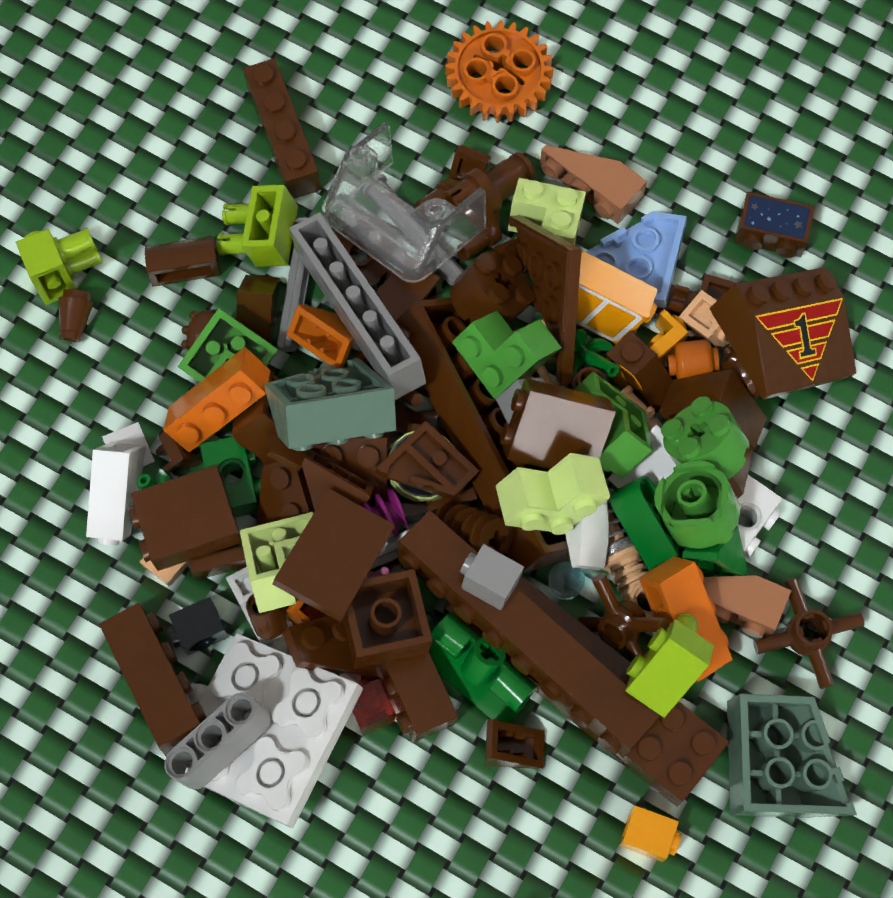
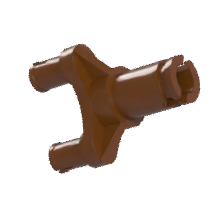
M519 152L513 153L508 159L501 161L485 173L478 168H474L464 175L463 180L444 179L436 185L433 192L415 202L414 205L417 207L415 210L425 221L431 219L432 216L445 207H450L449 210L452 212L459 211L463 214L475 230L463 239L455 242L454 248L462 260H470L472 256L485 247H492L502 240L499 217L502 202L515 193L519 178L534 180V168L525 155Z

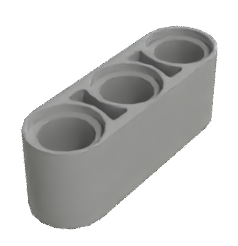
M240 692L232 695L170 750L164 761L167 775L189 789H201L265 733L271 722L269 710L248 693ZM252 709L249 717L243 721L244 715ZM222 736L219 744L214 747L216 740ZM192 762L191 768L185 773L186 767Z

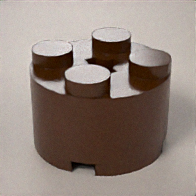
M493 252L480 254L456 278L454 285L451 287V301L459 316L464 321L470 318L474 322L492 312L498 311L509 326L535 300V293L530 288V284L522 272L523 266L521 262L513 255L504 257Z

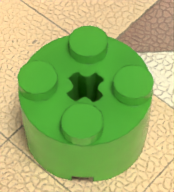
M702 396L695 399L691 406L683 409L673 419L666 421L661 428L664 448L676 466L693 460L707 461L724 473L727 479H730L743 467L746 461L744 454L746 448L749 449L748 438L728 407L720 402L711 401L709 397Z
M702 460L683 462L674 467V472L666 479L663 477L659 481L654 495L655 506L670 535L678 545L701 549L716 544H725L731 540L733 531L739 521L740 506L727 477L715 465Z

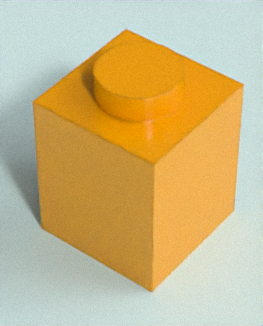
M634 805L630 810L619 846L663 862L668 858V854L675 856L682 836V833L676 832L679 821Z

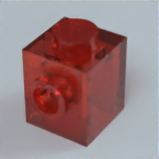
M366 678L356 682L363 690L352 710V714L363 736L396 720V713L380 679L371 682L370 678Z

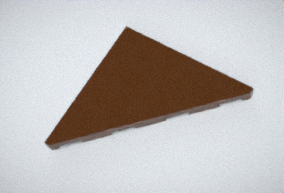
M521 215L510 216L509 224L511 227H516L521 242L516 244L521 264L524 269H528L534 285L530 288L535 293V300L533 301L537 313L542 314L546 328L562 347L552 356L556 357L557 382L560 385L572 384L582 249Z

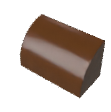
M214 236L145 247L146 270L152 287L221 276Z

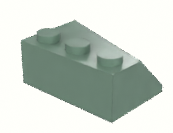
M358 357L348 360V367L336 368L334 365L322 367L321 375L315 377L311 374L301 373L265 383V392L278 437L289 449L305 451L313 448L314 444L327 442L339 445L347 443L349 438L363 436L364 438L373 439L382 437L384 432L396 431L394 388Z
M739 694L727 701L730 815L795 818L857 815L853 802H849L842 783L845 780L840 766H836L830 750L829 743L831 741L815 697Z

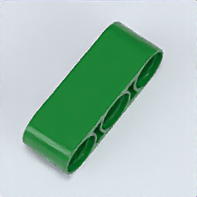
M643 476L612 491L610 502L616 516L650 571L673 556L682 558L686 547L678 545L670 535L655 506L654 495L656 486L652 480Z

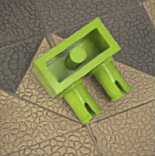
M285 185L252 186L248 204L226 203L223 205L222 219L226 226L245 224L244 233L218 234L217 238L219 240H216V247L219 255L247 254L256 267L288 266L293 240L289 228L294 225L298 205Z
M87 227L61 239L53 238L49 229L34 231L15 242L29 278L45 306L59 301L58 298L63 296L64 289H76L72 279L75 277V273L103 263Z
M680 614L667 630L663 628L658 629L648 644L650 648L648 653L644 657L638 654L626 671L630 679L625 691L663 718L707 669L711 661L714 645L696 633L698 621L694 616Z

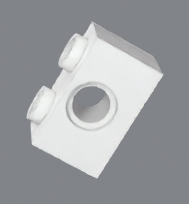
M750 475L747 476L744 494L737 498L740 506V515H746L752 521V527H742L737 523L744 556L748 559L761 542L756 535L762 527L770 530L780 516L781 512L776 508L783 499Z

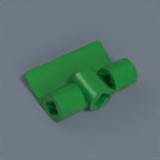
M453 612L448 613L432 631L431 637L433 642L429 649V654L438 674L491 720L511 723L538 686L519 672L506 659V652L502 648H493Z

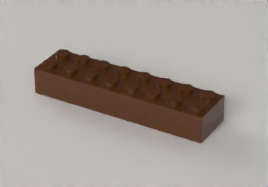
M451 298L415 301L395 322L398 326L412 330L409 342L421 358L426 384L423 387L453 446L479 470L472 483L487 513L503 517L496 485L517 467L548 472L550 469L507 459L503 445L500 444L501 431L507 421L496 399L492 397L452 343L473 321L470 318L464 321L459 316L452 304ZM512 526L513 539L507 552L510 559L524 566L522 573L570 560L565 534L555 535L552 532L541 530L526 531L520 527Z
M521 575L516 587L627 685L630 676L626 674V671L631 663ZM450 601L444 606V617L448 613L453 612L460 618L454 611L455 606ZM464 622L481 638L483 637V631L473 622L470 624ZM506 653V659L511 663V657ZM530 674L525 675L538 686L535 690L537 694L599 743V736L588 726L586 728L579 726L568 713L570 710L559 700L555 702L549 699L541 691L540 683ZM678 701L665 718L660 715L654 725L624 758L618 753L613 756L678 807L724 750L729 741Z

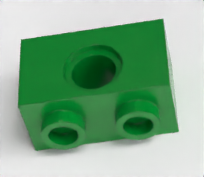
M233 437L200 444L204 468L217 465L235 518L258 513L261 480L260 478H253L251 467L257 466L256 455L250 450L242 448ZM234 471L243 473L242 478L238 482H225L229 473Z

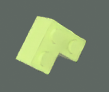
M519 178L512 200L510 216L521 215L575 245L586 192ZM508 225V231L517 232L516 227Z
M569 453L548 472L517 467L496 485L505 526L520 527L526 531H549L555 535L570 532L574 525L586 516L595 513L597 507L610 498L599 458Z
M313 512L240 530L249 580L259 613L296 604L294 596L272 585L311 519Z

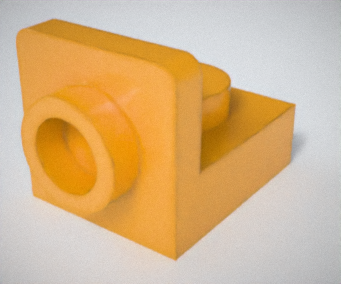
M665 309L658 314L655 325L660 333L654 336L647 345L657 354L662 364L667 362V355L674 354L676 344L686 341L688 336L684 322L676 315L671 316Z

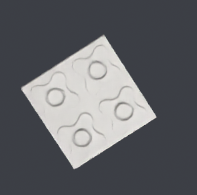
M236 633L199 703L208 717L232 695L240 692L248 693L269 710L271 722L264 734L204 787L293 829L363 688L358 683L319 667L314 670L298 668L295 666L292 656ZM252 709L244 715L243 721L249 717ZM222 736L216 740L214 747L219 744ZM192 762L186 767L185 773L191 768Z

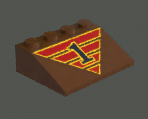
M826 267L737 283L709 308L763 400L850 378L856 374L844 295L837 286L835 277Z

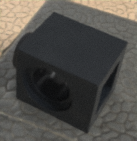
M211 597L169 614L173 626L167 628L172 643L176 649L182 646L188 656L229 638Z

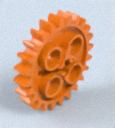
M499 20L497 28H492L489 21H486L485 30L483 31L474 25L473 36L463 32L461 42L454 41L453 52H448L447 54L448 64L445 65V75H447V87H451L452 99L459 98L460 108L470 105L471 116L481 111L483 121L490 114L494 115L496 123L500 122L501 115H506L508 120L512 122L515 112H518L523 118L526 117V107L534 111L537 110V100L545 101L546 91L551 89V78H553V67H551L552 55H546L547 45H538V34L529 38L528 27L523 28L520 32L516 31V22H513L509 29L504 28L502 20ZM489 50H498L499 52L491 53ZM525 65L527 68H518L517 66ZM479 74L482 75V77L474 78L470 75ZM506 89L511 92L501 93L499 90Z

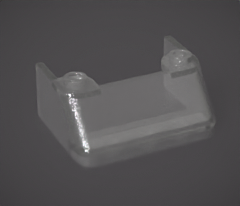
M384 122L344 154L322 204L323 217L331 228L406 282H420L486 229L485 190L480 187L457 207L440 198L426 200L416 209L373 179L393 164L390 125Z

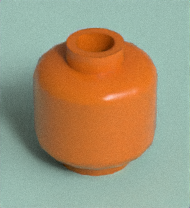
M707 340L678 342L674 347V354L667 355L669 376L676 375V379L719 372L720 365L717 347L712 348Z

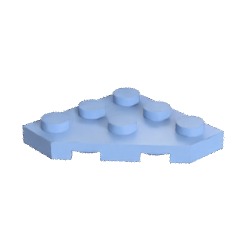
M652 211L641 217V222L628 229L622 227L600 239L599 245L586 252L658 289L653 303L657 307L666 308L686 228L687 216Z

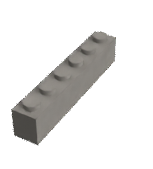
M319 212L290 227L289 230L299 258L375 372L394 388L395 400L426 384L421 358L322 214Z

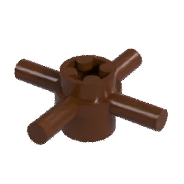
M798 578L784 582L785 588L792 590L789 600L795 615L788 622L785 632L753 640L755 652L758 655L790 646L796 653L809 656L820 689L833 686L834 683L823 651L830 644L833 634L863 627V616L858 612L830 620L822 611L816 609L809 610ZM805 624V628L810 632L816 629L819 637H815L811 642L807 641L804 638L805 635L802 627L799 626Z

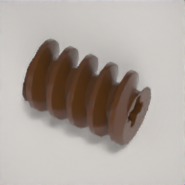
M452 501L443 504L435 514L477 553L483 544L503 555L511 546L513 528L512 526H505L503 517L489 514L486 511L478 510L464 503L456 504Z

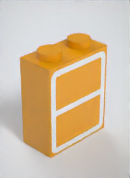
M582 251L576 324L617 344L630 330L635 334L643 322L648 323L652 319L657 305L653 302L658 289Z

